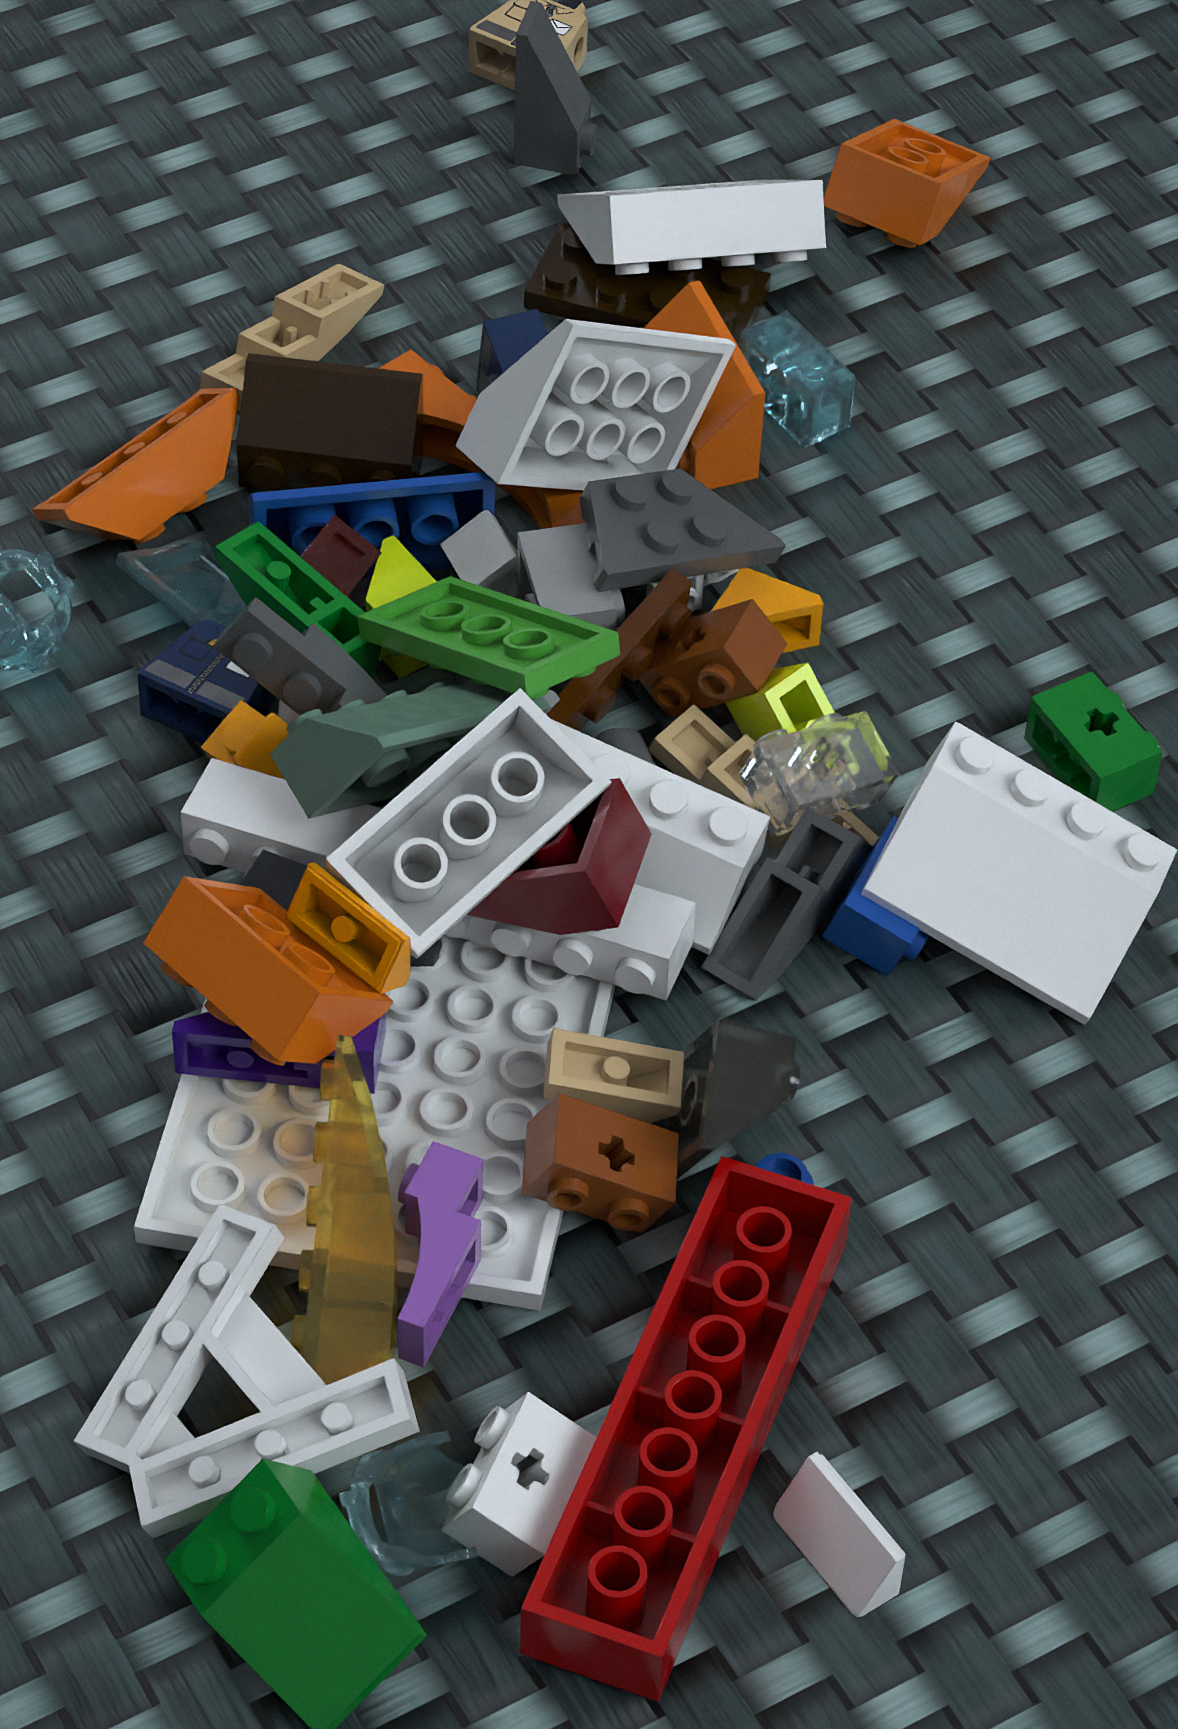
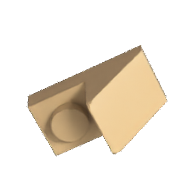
M553 1028L547 1042L543 1098L552 1100L558 1093H562L646 1123L678 1115L681 1108L684 1052Z

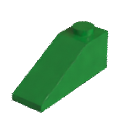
M258 521L215 546L213 556L246 606L256 597L301 634L312 623L315 624L351 656L374 680L382 646L360 639L357 616L365 612L262 523Z

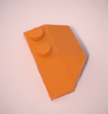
M236 388L200 389L189 397L187 401L49 499L34 507L32 511L37 520L106 540H133L134 544H141L156 538L166 529L164 522L177 513L188 512L203 504L208 498L206 492L224 479L240 401Z

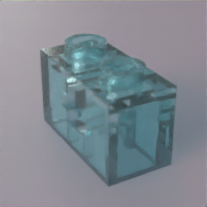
M787 310L740 331L739 348L765 391L764 410L803 448L850 427L855 375Z

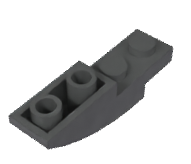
M256 597L221 632L213 646L298 715L314 709H320L322 714L331 713L355 700L362 699L365 704L379 702L387 696L368 673L315 624L312 623L301 634ZM395 797L389 798V799H385V800H382V801H383L385 804H388V803L391 802Z

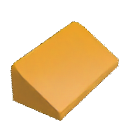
M309 863L285 918L379 994L405 986L410 977L411 938L317 863Z

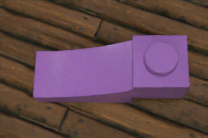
M434 1141L431 1143L420 1165L411 1163L408 1166L398 1191V1202L405 1205V1233L418 1238L420 1249L415 1277L407 1300L397 1318L398 1358L423 1368L481 1261V1220L474 1218L483 1201L484 1159Z

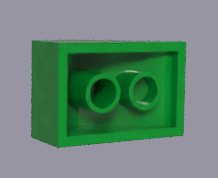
M262 1458L164 1560L200 1615L311 1729H336L427 1636L311 1470Z

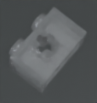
M866 710L845 717H841L839 713H831L817 719L808 728L789 734L786 729L772 731L755 742L752 754L739 773L758 811L770 816L768 830L772 838L792 832L807 807L828 819H833L877 805L899 776V772Z

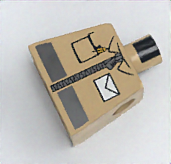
M509 0L469 29V72L515 91L516 33L530 1L542 3L578 72L587 54L588 19L585 16L586 9L581 0H557L556 2L552 0Z

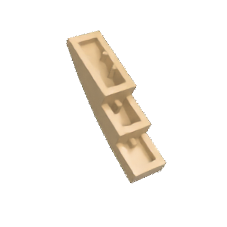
M338 263L276 295L272 316L239 333L236 354L202 371L199 390L203 388H236L240 396L238 411H240L248 353L319 361L351 331L383 295L384 284Z
M694 704L657 735L648 749L653 756L674 774L770 816L765 843L779 852L807 807L860 836L871 846L878 839V836L803 766L798 764L788 773L747 734L743 735L735 743Z

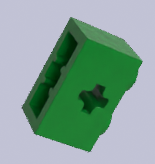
M1093 671L1031 696L1024 739L1060 782L1110 811L1117 810L1154 794L1163 753L1159 743L1152 733L1141 728L1125 709L1119 695L1112 690H1108Z

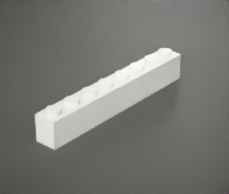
M212 758L181 810L183 850L185 855L195 857L204 863L222 865L245 873L249 871L263 849L306 866L309 863L315 862L324 869L325 859L374 817L381 808L366 804L308 819L286 780ZM634 884L618 928L557 935L465 915L444 936L469 940L498 949L506 955L525 957L558 967L572 975H584L620 986L631 993L647 994L667 1001L693 944L696 902Z

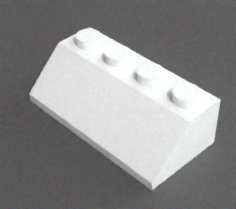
M519 688L325 859L324 870L411 938V955L418 958L611 785V781Z
M552 720L608 779H621L652 833L634 884L696 902L693 944L691 947L710 955L762 854L770 816Z

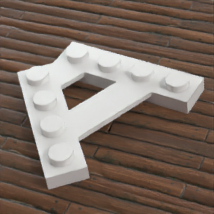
M219 1204L74 1439V1443L85 1454L130 1473L141 1527L153 1539L205 1518L262 1458L311 1470L315 1474L420 1432L404 1371L394 1358L326 1385L250 1298V1295L285 1237L274 1224ZM214 1356L260 1412L194 1438L178 1419L177 1415Z

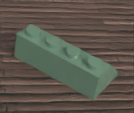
M440 681L427 687L420 693L408 695L405 690H399L386 696L379 702L365 704L364 700L359 699L331 713L322 714L320 709H314L300 715L287 726L286 730L289 735L270 755L308 819L393 798L399 795L511 696V692L488 684H476L471 681L451 686L446 681ZM545 697L531 699L544 713L551 708Z

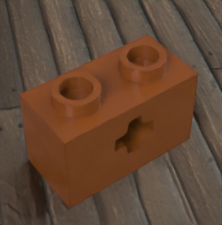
M750 599L689 618L686 625L674 639L669 640L664 636L654 647V657L645 672L638 679L669 718H673L683 714L693 704L701 710L759 692L787 646V642L756 602Z
M558 1093L527 1123L522 1194L546 1201L549 1205L559 1210L576 1211L606 1221L612 1227L619 1230L643 1233L675 1204L679 1134Z

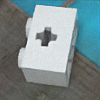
M529 1392L505 1410L500 1406H496L485 1418L475 1436L474 1442L481 1446V1449L474 1463L467 1464L460 1471L447 1493L446 1500L453 1504L441 1531L509 1576H515L545 1555L597 1437Z

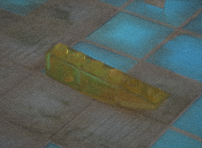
M337 1035L335 1060H323L320 1098L321 1101H330L328 1122H316L313 1142L314 1163L323 1164L321 1186L309 1185L306 1204L307 1227H316L314 1250L302 1249L299 1265V1291L309 1292L307 1315L294 1316L291 1345L326 1385L393 1359L395 1357L398 1327L397 1249L386 1161L373 1102L352 1037ZM386 1445L365 1454L385 1455Z

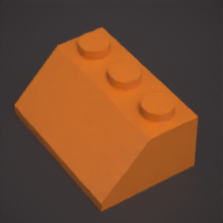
M700 280L690 282L644 329L730 339L736 344L675 468H681L712 490L758 478L765 391Z
M184 876L143 944L163 960L160 968L168 977L184 986L194 987L207 999L204 1006L208 1012L224 1023L239 1026L252 1038L249 1043L251 1049L263 1059L283 1066L286 1061L316 1064L389 1010L394 1002L385 993L379 994L289 922L285 918L287 911L260 888Z

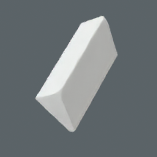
M818 1452L808 1456L777 1502L773 1512L774 1520L850 1613L855 1617H862L899 1594L906 1554L826 1458Z

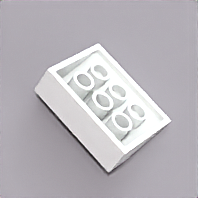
M750 180L557 195L558 207L595 263L615 265L616 275L648 273L649 262L668 260L669 270L702 268V258L721 256V266L755 264V253L773 252L774 262L807 260V249L826 248L823 180Z
M565 319L479 394L455 446L497 484L584 491L588 481L675 469L736 344L730 339Z
M955 721L927 761L861 894L919 927V930L1085 1025L1094 1013L1156 899L1177 849Z

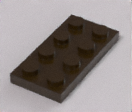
M560 222L524 291V308L538 309L539 312L571 320L644 328L688 283L700 280L742 351L770 291L771 273L751 269L743 265L721 266V261L704 257L702 258V268L669 270L668 260L649 262L648 273L616 275L615 265L595 263L572 226L568 223Z

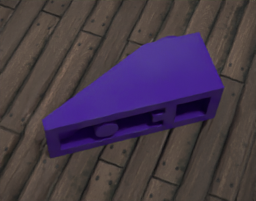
M210 1012L176 1020L172 1028L175 1073L375 1094L386 1034V1013L318 1063L309 1064L286 1061L283 1066L273 1064L260 1057L251 1049L249 1043L252 1038L239 1026H232L222 1022Z

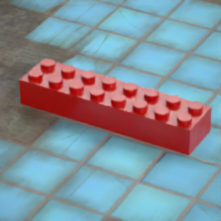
M724 1156L720 1157L523 1602L520 1620V1654L659 1702L845 1249L852 1197Z

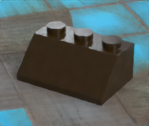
M248 353L237 436L239 487L281 491L419 478L423 463V374Z

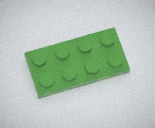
M451 576L357 616L360 639L387 648L389 653L410 656L426 662L431 668L452 671L468 677L473 683L488 684L511 692V695L521 688L530 699L546 695L550 687L570 678L588 676L596 670V666L620 656L619 635L617 631Z

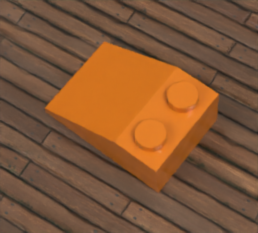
M892 119L841 143L823 198L824 206L837 211L836 218L846 224L856 227H866L868 224L885 231V238L892 243L910 248L916 247V245L920 246L940 233L985 172L991 157L897 119Z

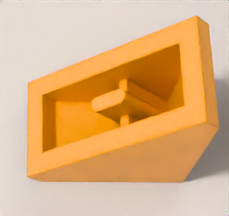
M750 568L739 569L711 610L714 611L753 599L787 642L783 653L818 646L820 643L824 605L820 595Z

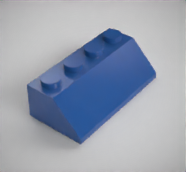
M485 472L251 493L248 494L249 524L251 526L258 521L262 523L327 580L373 576L383 539L392 535L400 541L426 571L454 569L440 544L482 511L488 510L495 516V481Z

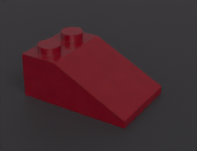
M609 779L611 785L466 915L557 935L618 928L652 835L621 779Z

